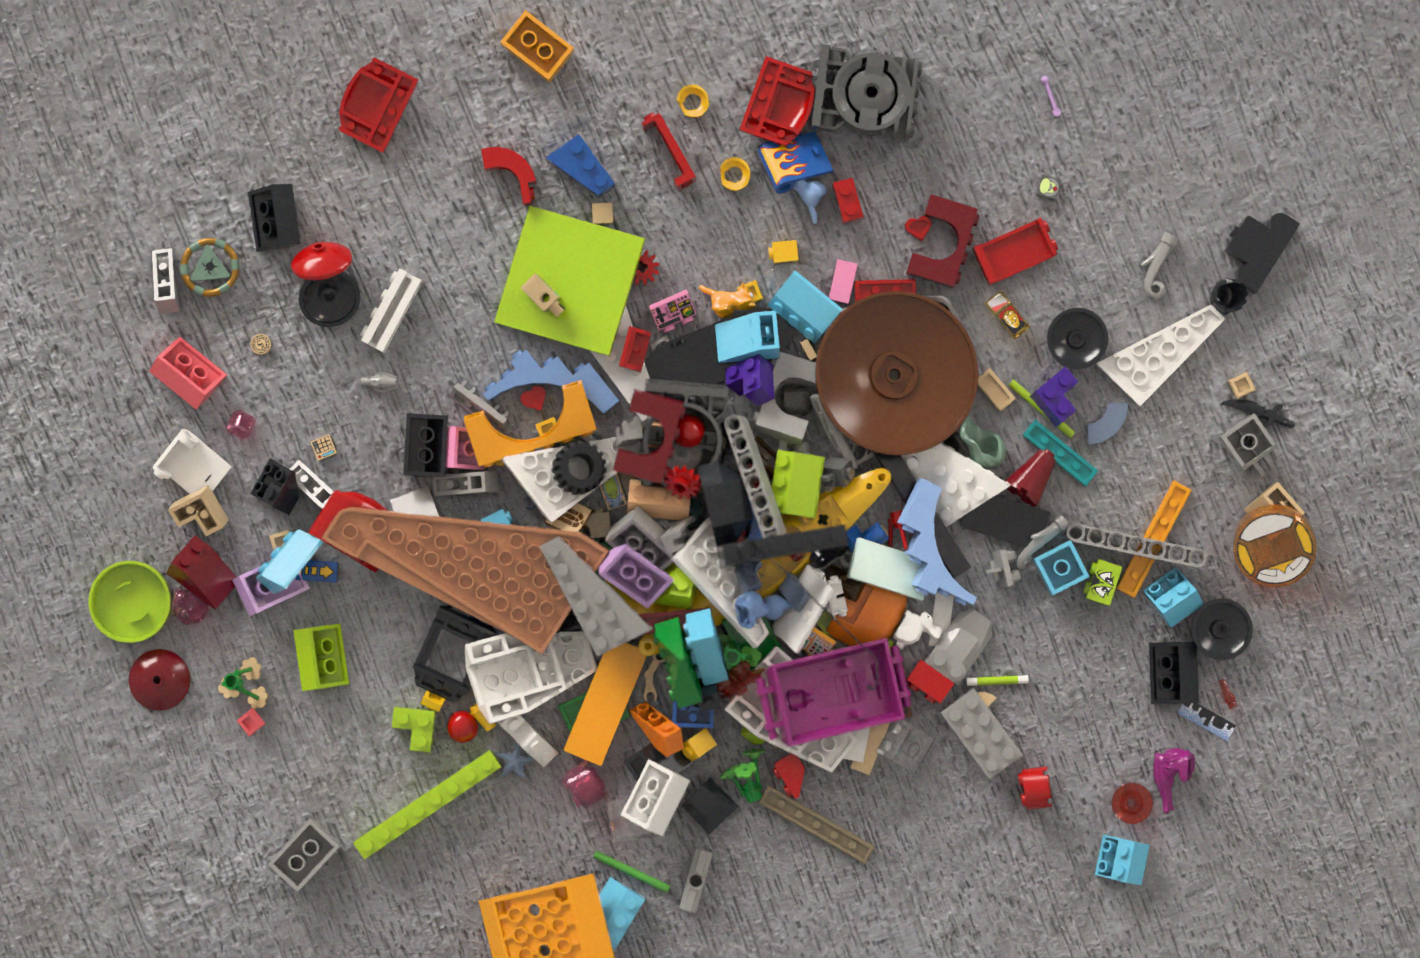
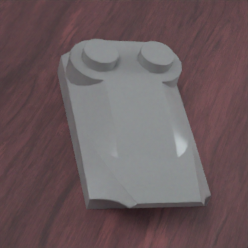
M974 609L959 612L924 662L958 686L992 638L993 622Z

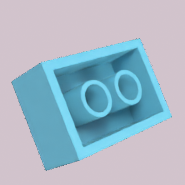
M710 608L686 614L687 623H684L686 636L689 635V637H686L688 649L693 650L691 652L693 664L698 665L695 667L698 679L702 678L704 686L728 680L724 651Z

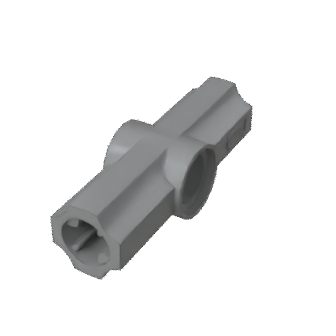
M698 848L695 849L679 908L690 912H697L713 855L712 852ZM693 875H699L702 878V882L700 885L694 886L691 884L690 878Z

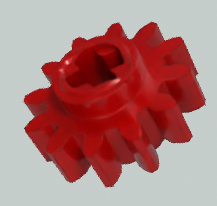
M648 250L644 252V255H641L638 263H643L648 268L645 269L644 273L636 270L634 277L636 279V286L640 281H643L644 286H646L648 279L654 282L653 274L659 275V272L654 270V268L660 266L658 262L653 263L656 256L652 255L649 258Z
M675 465L674 470L669 469L666 475L667 479H664V483L667 484L665 489H672V496L677 494L682 499L685 495L686 498L690 499L692 495L696 496L702 484L698 481L700 475H693L694 469L689 471L685 465L682 469Z

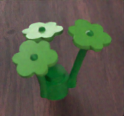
M752 748L742 751V754L753 758V762L748 764L742 763L740 767L738 764H735L719 775L721 779H732L741 797H746L748 803L756 802L762 798L760 790L763 788L760 783L757 758L761 756V753H765L764 748ZM753 773H755L756 783L754 781H751L750 778L753 775ZM737 778H746L747 783L744 784V788Z

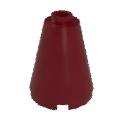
M1044 449V451L1038 450L1005 480V482L1007 481L1010 484L1006 489L1013 495L1017 494L1021 497L1020 500L1024 503L1036 507L1041 500L1056 463L1055 455L1048 449Z

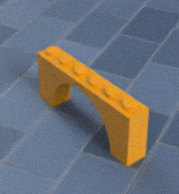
M582 380L562 386L564 403L561 415L548 432L536 438L526 440L514 439L500 433L488 421L484 410L464 416V422L478 465L490 467L496 464L495 461L501 460L506 456L535 452L534 449L540 447L547 449L553 447L554 443L559 441L566 443L574 440L575 436L582 435V437L593 434V431L597 430Z

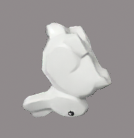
M906 610L900 626L893 635V638L897 641L896 646L902 650L905 646L919 641L923 632L928 633L934 639H939L943 630L933 624V619L928 612L924 611L919 616Z

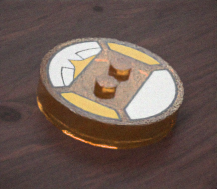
M1284 505L1259 507L1248 513L1236 528L1233 538V552L1236 564L1248 579L1259 585L1283 587L1293 584L1308 573L1315 561L1317 546L1314 529L1304 515L1291 507Z

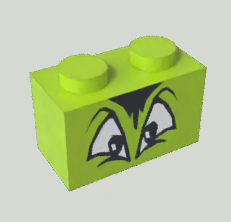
M1097 559L1096 563L1092 562L1089 574H1092L1090 582L1086 581L1083 589L1084 598L1110 606L1122 566Z

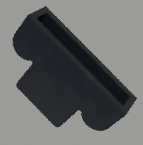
M1277 213L1269 218L1267 226L1251 216L1245 217L1239 227L1235 225L1229 234L1231 240L1225 248L1227 254L1244 264L1235 272V280L1241 281L1246 286V290L1251 293H1257L1300 223L1284 213Z

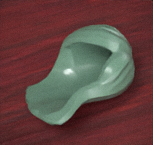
M968 415L960 425L959 431L960 438L968 446L971 460L980 464L985 470L999 467L1007 455L1002 438L995 432L976 426L970 415Z

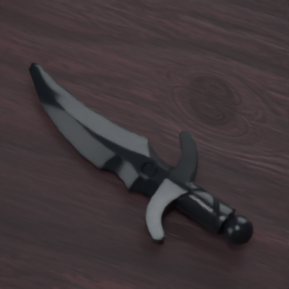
M1231 399L1221 402L1222 405L1231 406L1249 414L1255 413L1257 418L1267 419V423L1262 424L1264 428L1269 427L1273 422L1285 427L1288 426L1289 428L1295 427L1294 421H1289V419L1277 415V410L1283 407L1282 404L1276 405L1273 410H1270L1266 406L1263 407L1255 402L1242 399Z

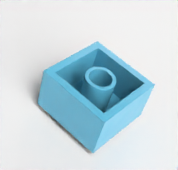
M1071 540L1032 559L1050 595H1055L1089 577Z

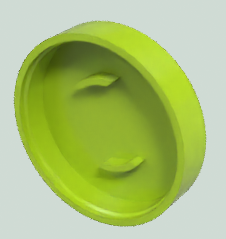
M121 561L108 566L96 577L90 588L88 606L94 624L104 635L119 642L135 643L152 638L164 628L172 612L173 597L168 581L156 568L139 561Z

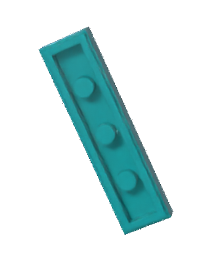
M1036 419L1023 433L1022 436L1039 450H1050L1055 455L1056 464L1084 487L1097 474L1098 470Z

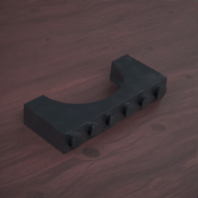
M845 524L752 540L771 558L841 549L848 545ZM741 542L726 544L717 548L720 569L770 559L760 548H758L754 559H742L738 552ZM745 542L742 546V553L749 559L754 554V547H751L752 543Z

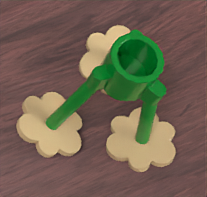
M251 657L248 660H243V666L240 670H235L234 674L229 673L222 679V684L218 686V691L227 699L230 697L236 698L241 692L249 696L247 702L252 708H263L268 698V694L265 693L266 689L260 686L250 692L243 688L244 681L241 674L246 676L247 680L259 679L261 675V665L257 664L256 658Z

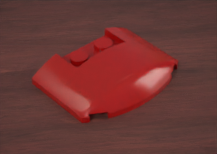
M766 56L739 131L786 147L790 141L799 135L809 118L814 100L812 72Z
M377 58L371 59L372 62L357 71L344 92L339 109L341 122L339 131L384 153L410 98L413 96L419 79Z
M334 490L308 532L376 573L379 568L338 549L322 539V536L337 513L345 508L357 507L388 510L377 501L361 493Z

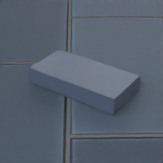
M789 572L788 574L805 589L795 574ZM787 575L778 589L793 609L801 612L810 596Z

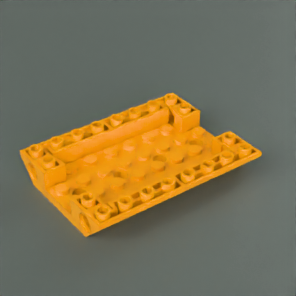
M594 873L555 882L551 885L521 892L516 891L478 901L492 958H615ZM532 904L539 906V915H534L531 912ZM542 945H547L550 948L548 956L542 954Z

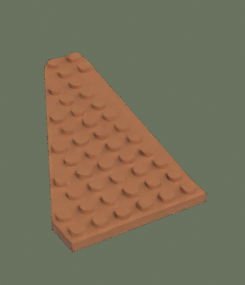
M348 507L338 512L322 536V539L338 549L519 639L541 654L572 608L540 546L560 536L594 572H596L609 551L581 532Z

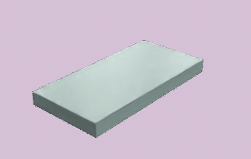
M862 538L856 539L847 578L916 600H924L925 595L917 592V587L911 585L920 565L910 561V556L904 554L905 552L872 541Z

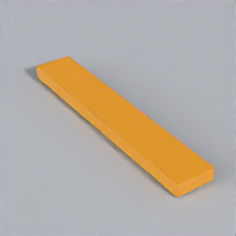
M1173 480L1143 538L1165 542L1192 490ZM1141 542L1135 552H1138L1142 549ZM1153 545L1151 553L1157 556L1161 546ZM1133 555L1116 589L1135 598L1155 560Z

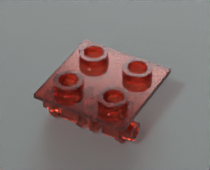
M747 661L740 662L730 671V674H727L728 680L717 683V690L720 693H724L720 698H733L736 695L738 697L743 695L748 690L747 686L751 682L755 683L756 679L761 678V673L766 668L750 670V664Z

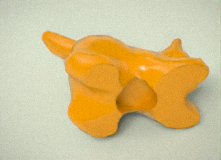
M744 283L741 284L740 289L736 292L715 291L703 285L699 286L703 293L711 295V308L721 318L732 316L735 309L749 310L756 307V304L752 302L753 293Z

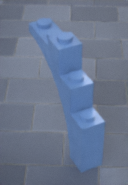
M527 350L516 352L512 356L513 360L510 362L515 369L513 371L508 369L501 375L502 380L498 383L492 382L485 388L486 392L483 394L490 402L502 393L517 387L533 384L562 387L563 385L582 380L587 399L603 414H606L620 403L590 363L586 365L584 363L580 364L574 369L576 373L572 375L558 356L556 358L551 356L543 363L544 367L541 369Z

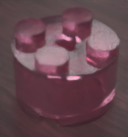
M587 760L564 774L565 778L562 779L566 789H571L574 794L572 798L577 807L583 806L584 808L589 807L608 794L607 791L603 792L602 788L605 785L595 768L587 766L590 763Z

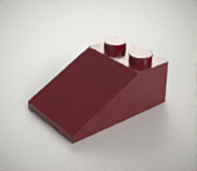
M195 535L170 563L166 573L215 610L235 588L232 580L236 578L235 574L212 547Z

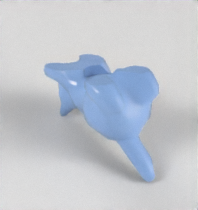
M804 179L796 181L792 189L798 192L803 202L808 206L812 222L816 224L818 216L815 206L826 195V187L823 183L815 180L809 181Z

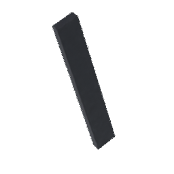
M873 452L882 468L890 472L891 482L906 504L917 482L900 455H884ZM935 511L934 535L937 549L943 564L954 579L970 569L971 566Z

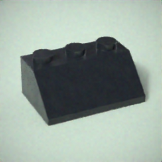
M272 184L249 191L248 197L256 252L289 248L301 244L292 184Z
M407 413L404 476L445 477L447 415Z
M1194 641L1149 643L1151 704L1199 703L1197 647Z

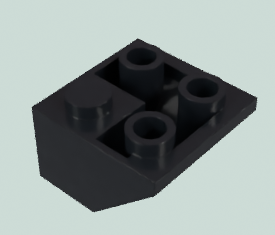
M270 458L250 494L279 511L290 515L299 499L295 472Z

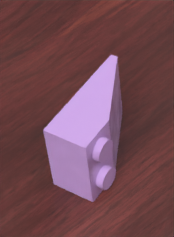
M260 567L232 579L249 617L310 589L307 582L302 579L300 572L298 574L301 580H295L294 578L285 590L273 594L256 579L259 575L258 569Z

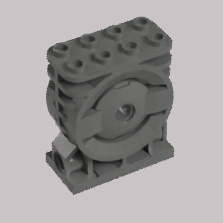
M822 44L811 131L836 132L845 126L850 131L860 135L877 136L883 139L884 137L892 138V140L901 139L908 142L909 138H913L915 123L911 122L917 113L918 103L914 102V98H917L919 95L920 83L916 81L917 78H920L923 62H919V58L916 57L913 59L907 58V56L897 57L891 54L889 56L879 53H864L852 57L846 49ZM862 64H866L865 70L858 73L852 79L848 90V97L852 107L860 113L858 124L855 122L856 113L849 107L846 101L845 87L850 76L855 71L861 69ZM886 67L888 68L887 72L892 75L897 84L898 98L893 109L882 116L881 125L877 126L878 115L888 110L895 94L891 79L883 73V69ZM827 69L839 70L833 85H828L826 82ZM869 88L875 89L877 92L876 97H868L866 90ZM825 94H832L833 110L822 109Z
M646 378V392L664 396V392L683 394V398L674 399L683 401L682 407L686 408L685 411L695 414L704 422L705 426L715 427L716 430H705L700 444L691 448L684 447L673 439L672 447H675L672 459L686 461L692 459L702 449H713V451L703 452L698 458L687 463H675L668 460L666 466L674 470L675 465L680 469L685 465L689 471L694 469L693 475H699L697 466L717 461L721 463L723 432L719 419L726 414L729 394L728 386ZM691 395L708 396L707 407L696 400L688 399V397ZM712 411H719V413L714 416ZM647 416L643 424V439L640 440L639 454L652 453L658 448L648 447V444L661 445L663 442L664 429L662 426L652 425L653 422H659L653 417ZM637 477V480H640L642 485H653L654 481ZM662 479V486L666 487L667 484Z

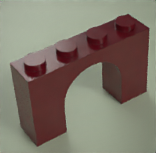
M931 194L924 216L950 225L957 235V248L951 256L940 260L912 253L906 274L949 288H953L954 284L958 285L962 275L958 271L960 265H965L968 255L964 252L966 246L971 245L974 234H971L972 226H977L980 215L976 214L978 209Z
M634 388L629 411L647 415L658 420L664 429V439L657 450L648 454H639L618 448L613 471L657 483H662V479H667L666 475L669 472V467L666 464L668 459L673 457L675 447H672L673 439L678 438L680 427H677L678 420H683L686 409L682 407L683 401Z

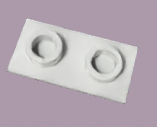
M837 575L831 576L830 580L826 582L835 591L826 604V608L834 618L837 614H839V617L847 615L848 611L845 597H836V595L843 594L841 579Z

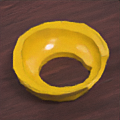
M690 84L684 86L678 93L677 102L684 115L699 117L707 111L709 98L702 87ZM695 94L700 98L701 105L698 109L688 111L684 107L683 102L686 97Z
M731 157L726 159L720 166L721 181L724 187L738 191L749 183L751 171L748 164L741 158ZM732 167H737L742 171L743 177L739 182L732 183L726 181L725 171Z

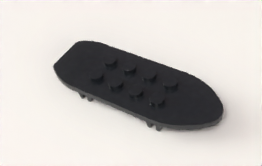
M771 308L749 309L657 347L645 362L650 378L718 384L725 381V368L739 362L718 363L715 325L755 312L773 310ZM776 313L780 352H782L792 339L795 327L791 326ZM664 392V397L672 399L682 398L683 394Z

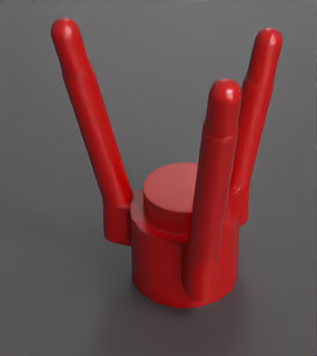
M903 510L891 512L890 519H887L889 526L888 547L893 548L894 525L895 529H900L904 549L907 550L905 530L902 529L903 525L897 523Z

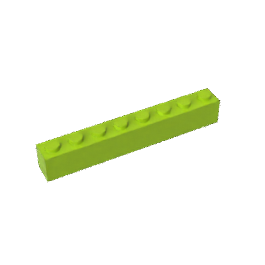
M490 749L354 841L353 844L365 860L502 767V764Z

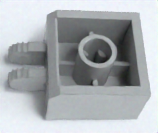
M1255 413L1249 415L1218 437V440L1240 471H1244L1249 466H1252L1256 473L1263 477L1265 473L1257 463L1261 458L1270 470L1275 468L1267 454L1277 448L1276 443ZM1245 437L1246 439H1251V442L1249 443L1250 448H1248V446H1244L1243 444L1245 442Z

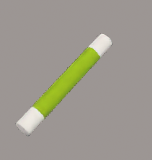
M1028 675L966 678L967 686L1027 684Z

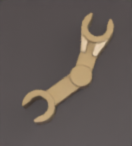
M656 654L653 655L654 660L644 673L646 678L644 699L646 702L647 693L649 692L654 693V701L657 699V693L653 685V674L658 665L666 660H658Z

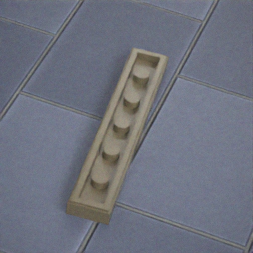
M770 785L767 786L762 798L758 802L863 864L867 862L875 848L874 845Z

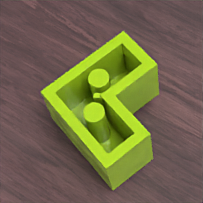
M396 706L393 710L392 728L412 730L410 750L432 752L437 711Z

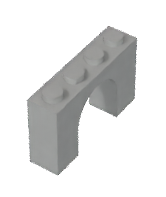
M780 352V358L772 360L774 398L779 388L789 384L817 391L814 362ZM775 399L761 404L760 412H755L752 421L753 424H756L754 431L801 446L809 421L784 413L777 406Z

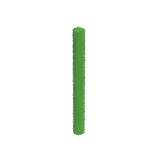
M596 851L593 856L594 859L666 893L670 888V885L601 852Z

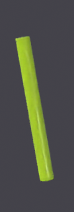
M1013 379L1008 386L1047 418L1031 399V394ZM1064 422L1057 426L1069 438L1076 433Z

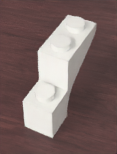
M521 715L497 722L543 767L558 754Z

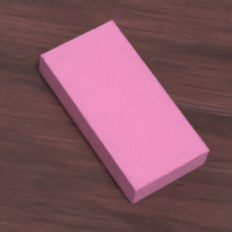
M837 260L829 295L832 301L849 304L857 268L856 263Z

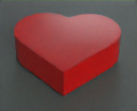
M921 216L918 219L911 218L906 222L905 230L922 242L930 230L932 222L926 216Z
M534 386L531 391L522 393L520 397L521 403L526 407L541 411L546 391L541 386Z

